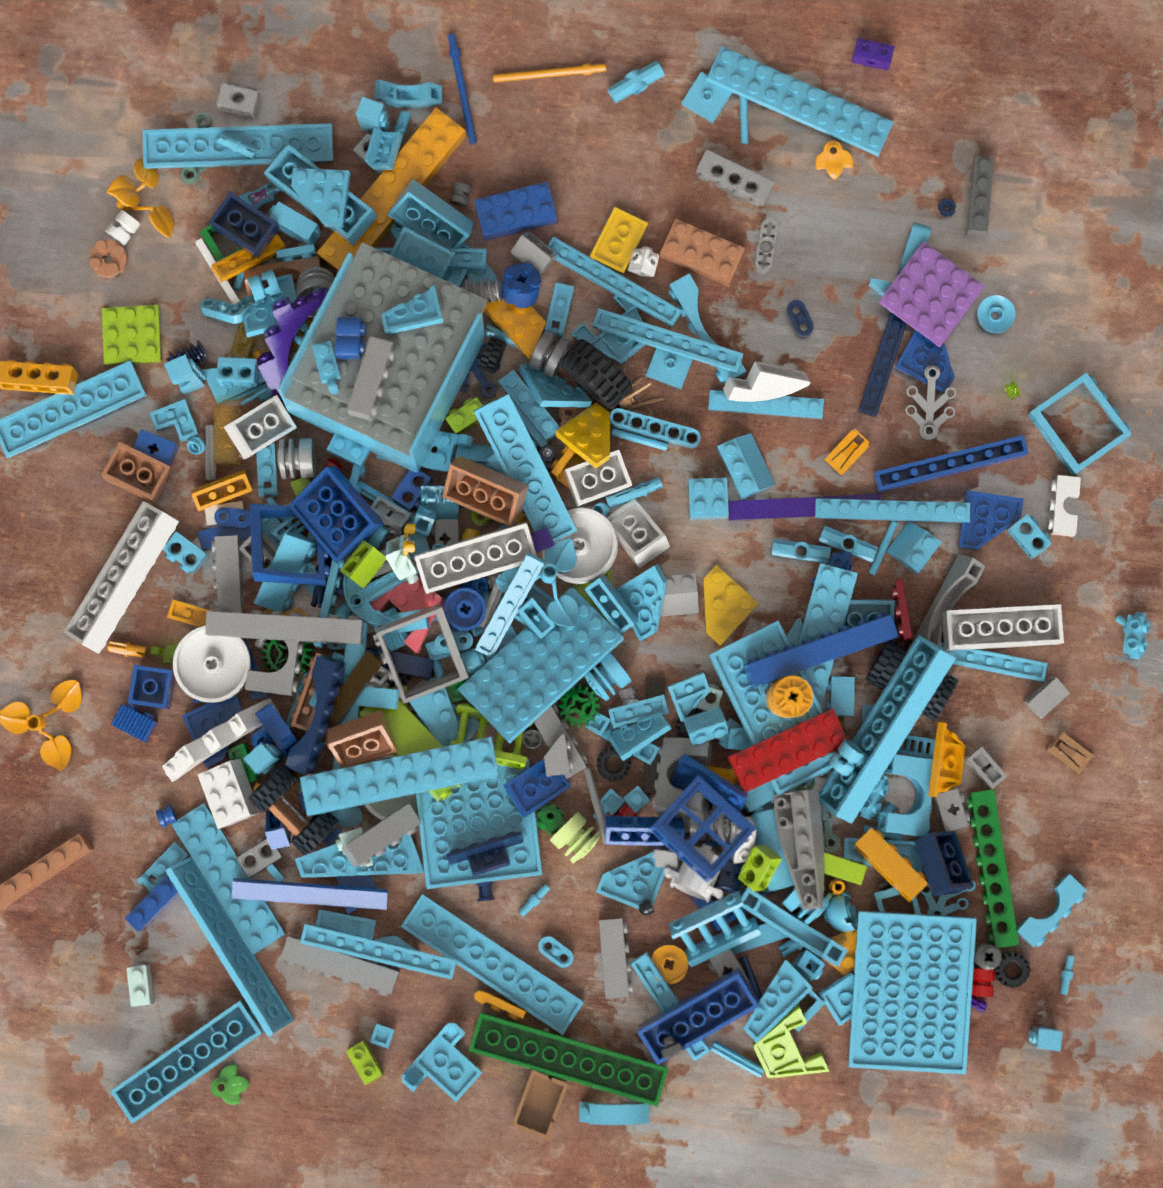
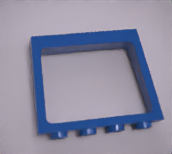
M250 504L252 573L254 581L326 586V577H329L330 574L329 565H325V560H328L329 556L318 541V574L294 573L264 568L263 518L297 516L287 505Z

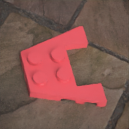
M419 577V580L413 584H409L407 580L373 601L371 606L375 611L381 612L389 602H392L401 612L429 608L436 604L441 605L443 598L435 591L426 594L422 580ZM436 615L428 617L429 625L434 621ZM429 628L414 630L404 642L418 654L424 639L427 637Z

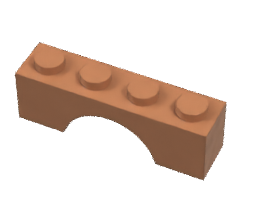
M319 256L254 266L244 271V281L248 296L253 295L247 280L248 277L254 275L260 277L262 272L272 269L276 278L291 274L293 282H297L299 275L303 271L313 267L322 268ZM267 281L262 282L264 289L269 287Z

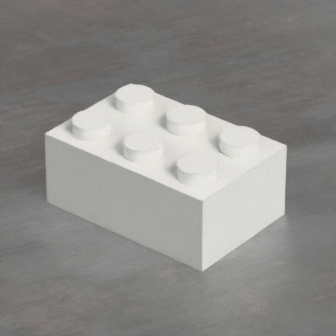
M275 395L224 428L245 460L297 427L278 396Z
M619 450L611 452L610 459L596 469L588 462H584L563 471L576 507L632 486Z
M240 759L228 761L198 774L218 829L228 827L260 813V810L248 799L253 792Z

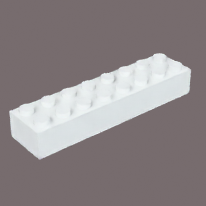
M143 501L64 633L99 654L105 647L111 633L115 630L120 618L125 614L126 608L135 597L140 585L146 579L149 570L155 564L160 552L166 546V542L175 531L179 521Z

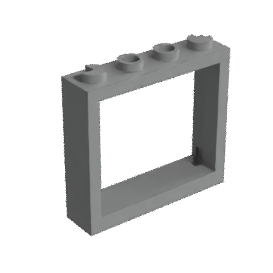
M440 604L374 629L376 635L373 638L376 646H381L383 651L380 653L381 659L384 662L383 664L387 663L390 669L386 671L390 682H395L396 688L393 689L399 690L398 699L401 698L403 704L468 678ZM436 615L456 671L404 691L383 635L429 616Z

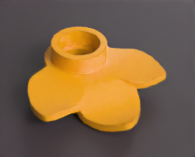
M829 141L824 145L823 152L817 155L815 166L817 170L826 168L828 175L836 179L841 174L843 167H853V159L848 151L842 150L838 142ZM831 147L836 148L835 154L830 153Z

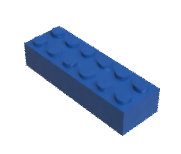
M737 968L640 1024L637 1033L657 1065L668 1060L663 1057L661 1052L667 1049L664 1042L665 1038L671 1036L676 1044L682 1043L684 1048L687 1049L758 1008L759 999L741 970Z

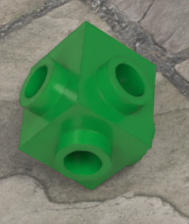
M547 804L538 810V820H536V823L541 831L544 830L548 837L557 833L566 824L563 819L565 817L560 807L556 808L554 804L551 806Z

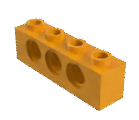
M15 360L0 361L1 389L71 395L75 393L78 373L70 364L54 365L49 362L36 364L32 361H25V363Z

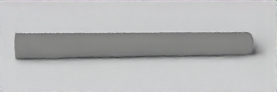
M587 768L583 772L602 840L605 844L603 834L604 815L591 768Z

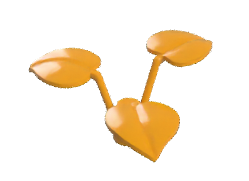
M143 157L135 161L133 168L136 177L142 181V184L134 189L132 179L126 175H121L112 181L107 193L117 198L119 210L125 212L131 209L134 211L151 210L149 218L153 226L162 235L171 238L174 219L166 207L163 205H159L156 208L154 206H138L139 197L136 193L145 185L154 188L159 182L157 168H144Z
M68 680L57 685L51 693V701L57 706L41 715H31L29 707L23 702H13L0 711V723L8 731L14 734H23L28 729L32 731L38 730L39 733L50 739L42 744L40 754L46 764L59 771H62L69 763L72 747L65 736L60 735L53 738L52 735L43 730L46 726L45 717L60 708L66 713H71L80 707L82 692L80 683L76 680Z

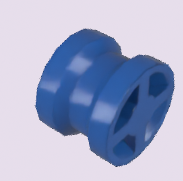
M171 804L167 805L163 810H156V815L162 828L167 827L169 823L177 822L178 819Z

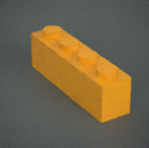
M870 828L855 843L854 848L910 903L928 884L926 882L927 878L920 871L916 872L912 868V863L906 857L902 858L898 854V849L893 844H888L884 840V835L879 830Z

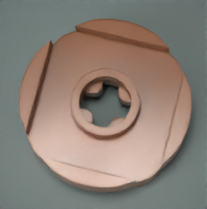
M109 239L99 240L89 253V264L99 276L113 278L125 270L128 257L120 243ZM111 254L113 260L105 263L104 257Z

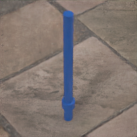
M455 34L447 35L450 46L449 55L454 65L469 144H476L477 141L460 62V48L457 47Z

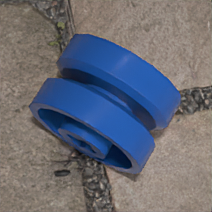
M460 588L448 593L441 603L449 627L455 631H468L479 626L486 614V604L483 597L477 591L469 588ZM464 607L465 613L460 612V608Z

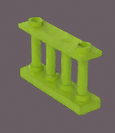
M458 704L454 712L456 715H461L457 739L451 740L449 746L465 743L464 738L468 717L479 719L476 740L484 739L487 720L471 705ZM533 723L530 726H528L525 730H529ZM497 731L494 745L497 765L519 770L524 768L527 757L520 754L524 731L515 738L512 753L503 752L504 737Z

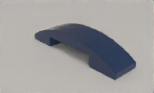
M366 648V651H372L381 659L380 653L383 652L382 650ZM389 651L397 673L431 679L434 660ZM387 663L382 664L383 668L390 670Z

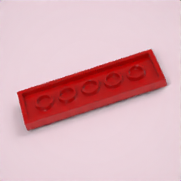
M834 708L741 750L729 756L728 759L742 791L746 793L838 750L840 744L847 738Z

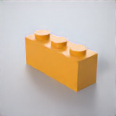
M244 469L191 490V495L199 512L251 492L252 486Z

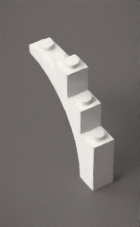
M268 698L237 713L229 721L211 729L201 738L178 750L175 753L176 755L162 766L171 782L178 780L224 747L263 726L255 713L269 703H272L276 709L271 699Z

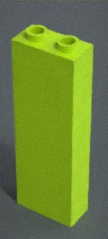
M399 700L397 709L366 707L359 713L360 718L379 710L382 711L389 723L397 747V752L393 754L394 757L443 747ZM462 784L428 792L438 802L441 799H447L452 794L451 790L455 786L460 787Z

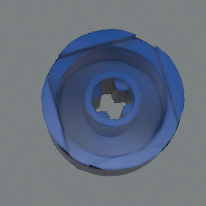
M531 263L516 264L505 269L502 297L509 305L512 303L517 308H527L534 305L539 298L541 276Z

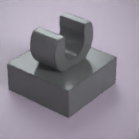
M670 1036L664 1039L667 1049L661 1051L664 1058L668 1059L685 1051L683 1044H676L673 1037Z

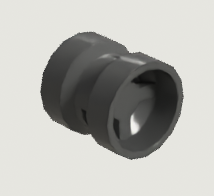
M455 182L453 184L454 193L450 197V203L467 207L469 203L468 195L471 194L472 187L464 183Z
M532 729L525 732L523 743L527 748L537 749L541 746L543 739L537 730Z

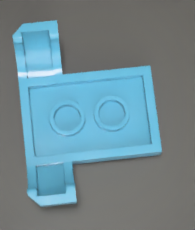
M448 1023L402 1074V1083L413 1092L428 1076L457 1102L483 1073L454 1046L466 1032L456 1023Z

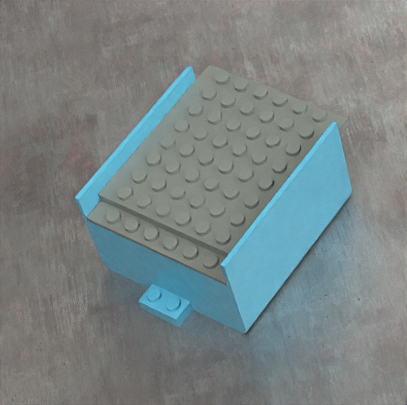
M362 242L354 259L352 254L348 252L278 388L287 411L297 418L334 434L327 452L362 468L369 453L372 452L418 473L485 340L482 313L488 300ZM435 285L443 323L386 335L381 314L401 303L404 304L412 300L413 296L419 293L421 295L428 291L431 286ZM337 317H361L363 323H366V335H362V342H365V351L370 336L393 342L397 350L395 360L391 361L389 366L391 368L390 376L388 379H385L383 385L385 386L384 395L382 398L379 397L378 414L373 416L372 421L351 416L347 411L364 354L361 355V359H337L336 357L341 379L336 380L339 393L331 395L328 383L322 384L312 345L331 340L335 353Z

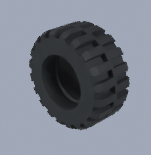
M584 339L577 340L560 359V365L565 372L589 395L609 409L615 408L632 389V382L624 372L599 349Z

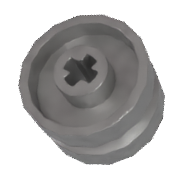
M547 329L533 351L529 367L538 371L544 366V374L554 378L561 367L560 359L570 349L572 341L562 337L555 344L557 333Z

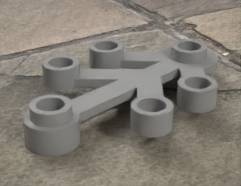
M929 365L924 370V376L928 379L927 402L918 393L917 387L909 386L906 389V394L912 397L926 412V420H924L917 413V408L914 405H908L905 408V413L920 426L919 433L926 440L934 439L938 435V427L948 418H952L955 415V409L947 406L943 410V414L933 421L934 412L949 399L956 396V390L948 387L945 389L944 394L935 401V383L940 375V370L934 365ZM931 369H934L936 371V374L933 377L929 375V371ZM910 388L915 389L914 395L909 394L908 390ZM949 389L954 391V395L951 397L947 395ZM909 407L914 408L913 414L907 412ZM949 408L953 410V414L950 416L946 415V410ZM927 427H931L933 429L931 434L926 433L925 430Z

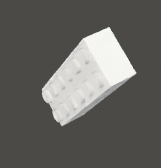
M522 522L511 527L509 526L415 554V560L425 593L427 594L521 565L527 552L536 557L537 555L527 522Z
M1061 604L948 610L942 612L945 651L1059 645L1064 643Z

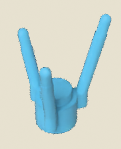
M267 383L233 397L231 401L234 402L255 393L241 402V405H244L255 398H258L260 402L267 401L273 397V394Z

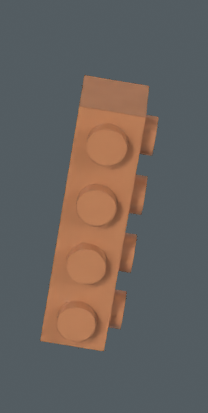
M316 653L311 658L309 664L311 669L309 675H305L303 692H300L297 697V709L292 712L290 717L291 726L304 731H308L316 709L308 703L315 691V684L311 674L316 656L322 655Z

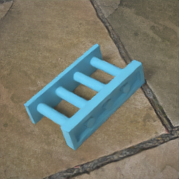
M739 891L668 924L672 938L681 936L688 947L685 953L691 967L761 935L755 917L747 920L740 907L743 906V901ZM731 911L735 913L740 921V924L732 928L729 927L722 916ZM716 919L723 932L712 936L705 924ZM698 927L705 940L695 945L687 932Z

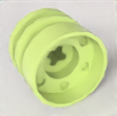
M579 812L550 839L558 849L565 845L569 847L564 854L566 857L572 851L575 853L570 859L573 864L584 858L596 845L601 836L599 832L593 837L589 835L594 829L593 826L586 831L583 829L587 820Z

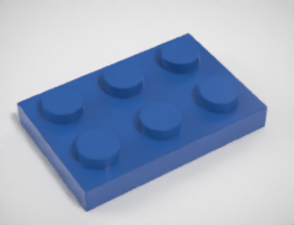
M544 758L503 784L522 817L528 816L571 787L565 775L547 777Z

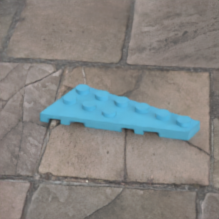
M407 834L401 837L402 841L394 846L390 844L385 847L387 851L380 856L373 855L371 857L373 865L369 867H361L360 865L353 867L342 850H338L336 844L295 859L301 878L424 873L412 837Z

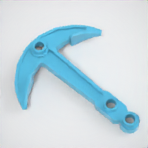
M439 543L434 545L432 549L439 548L445 545ZM392 571L366 585L363 589L344 575V596L348 606L355 615L365 623L380 627L396 620L385 616L378 610L375 611L371 603L407 579L399 580L395 572ZM357 600H361L358 605H355Z

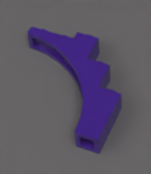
M327 287L323 289L318 288L306 297H298L293 303H291L289 297L279 298L271 304L272 313L279 325H272L264 331V338L271 352L261 354L257 358V366L273 396L277 395L281 402L283 400L278 388L288 370V354L291 343L307 317L321 307L328 293Z

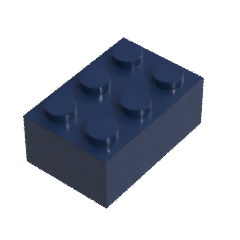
M229 192L208 222L211 228L257 259L260 258L280 229L277 222L232 192Z
M955 831L931 832L914 840L933 896L957 894L974 886Z

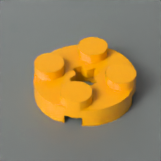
M663 945L654 951L651 959L668 984L677 983L685 977L688 970V960L681 948L675 945ZM666 959L675 962L673 969L664 968L663 965L666 964Z

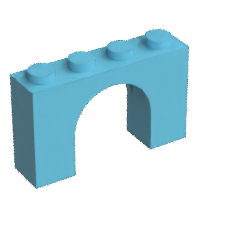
M895 754L884 773L908 778L914 785L916 798L911 809L903 814L879 812L877 830L919 837L928 834L930 831V813L932 811V797H929L928 794L933 759Z

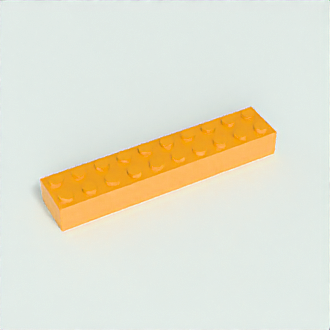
M435 108L397 154L393 170H384L360 199L373 209L377 219L354 246L336 232H333L317 252L319 258L336 272H339L348 252L352 254L354 259L362 242L376 248L390 231L391 226L396 223L387 214L402 190L412 179L426 187L467 137L466 131L438 108Z

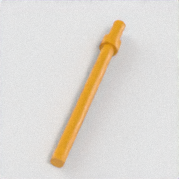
M590 63L576 67L495 74L493 79L494 82L583 73L584 75H591L593 72L606 71L605 64L590 65Z

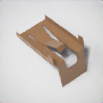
M1059 730L1056 734V739L1045 750L1080 775L1094 755L1065 734L1064 731ZM1059 739H1061L1063 742H1065L1073 749L1067 747L1062 742L1059 744L1058 748H1056L1054 745L1057 743ZM1062 751H1064L1068 756H1070L1080 767H1078L1072 760H1070Z

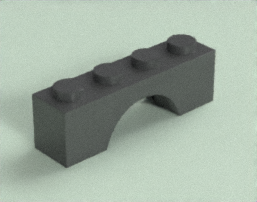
M975 156L972 161V188L966 235L985 237L988 232L994 157Z

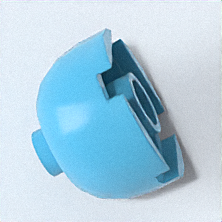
M848 892L833 896L826 907V912H824L826 923H830L831 927L836 931L850 932L857 930V927H855L857 926L858 919L855 904L851 906L849 900L852 897Z

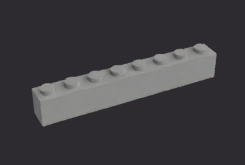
M213 608L212 611H207L205 635L363 645L364 621L359 620L357 616H348V619H340L339 615H328V618H321L320 614H309V617H301V613H290V616H282V612L273 611L270 612V615H264L263 611L251 610V614L243 613L244 610L232 609V613L224 612V609Z

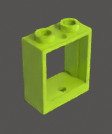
M824 853V874L857 885L862 884L867 866Z

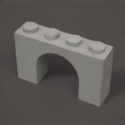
M285 641L288 646L289 657L284 667L276 672L265 673L248 670L245 690L294 697V692L297 693L299 686L296 677L297 673L301 671L299 656L303 654L304 643H301V641Z
M664 737L663 745H660L659 751L661 761L657 763V773H659L658 779H655L654 785L656 797L653 796L652 807L655 808L658 816H662L684 791L676 789L670 784L671 776L676 771L680 757L685 753L702 765H710L712 756L710 740L693 746L690 738ZM697 791L685 804L697 817H704L705 796ZM682 809L675 815L690 817Z

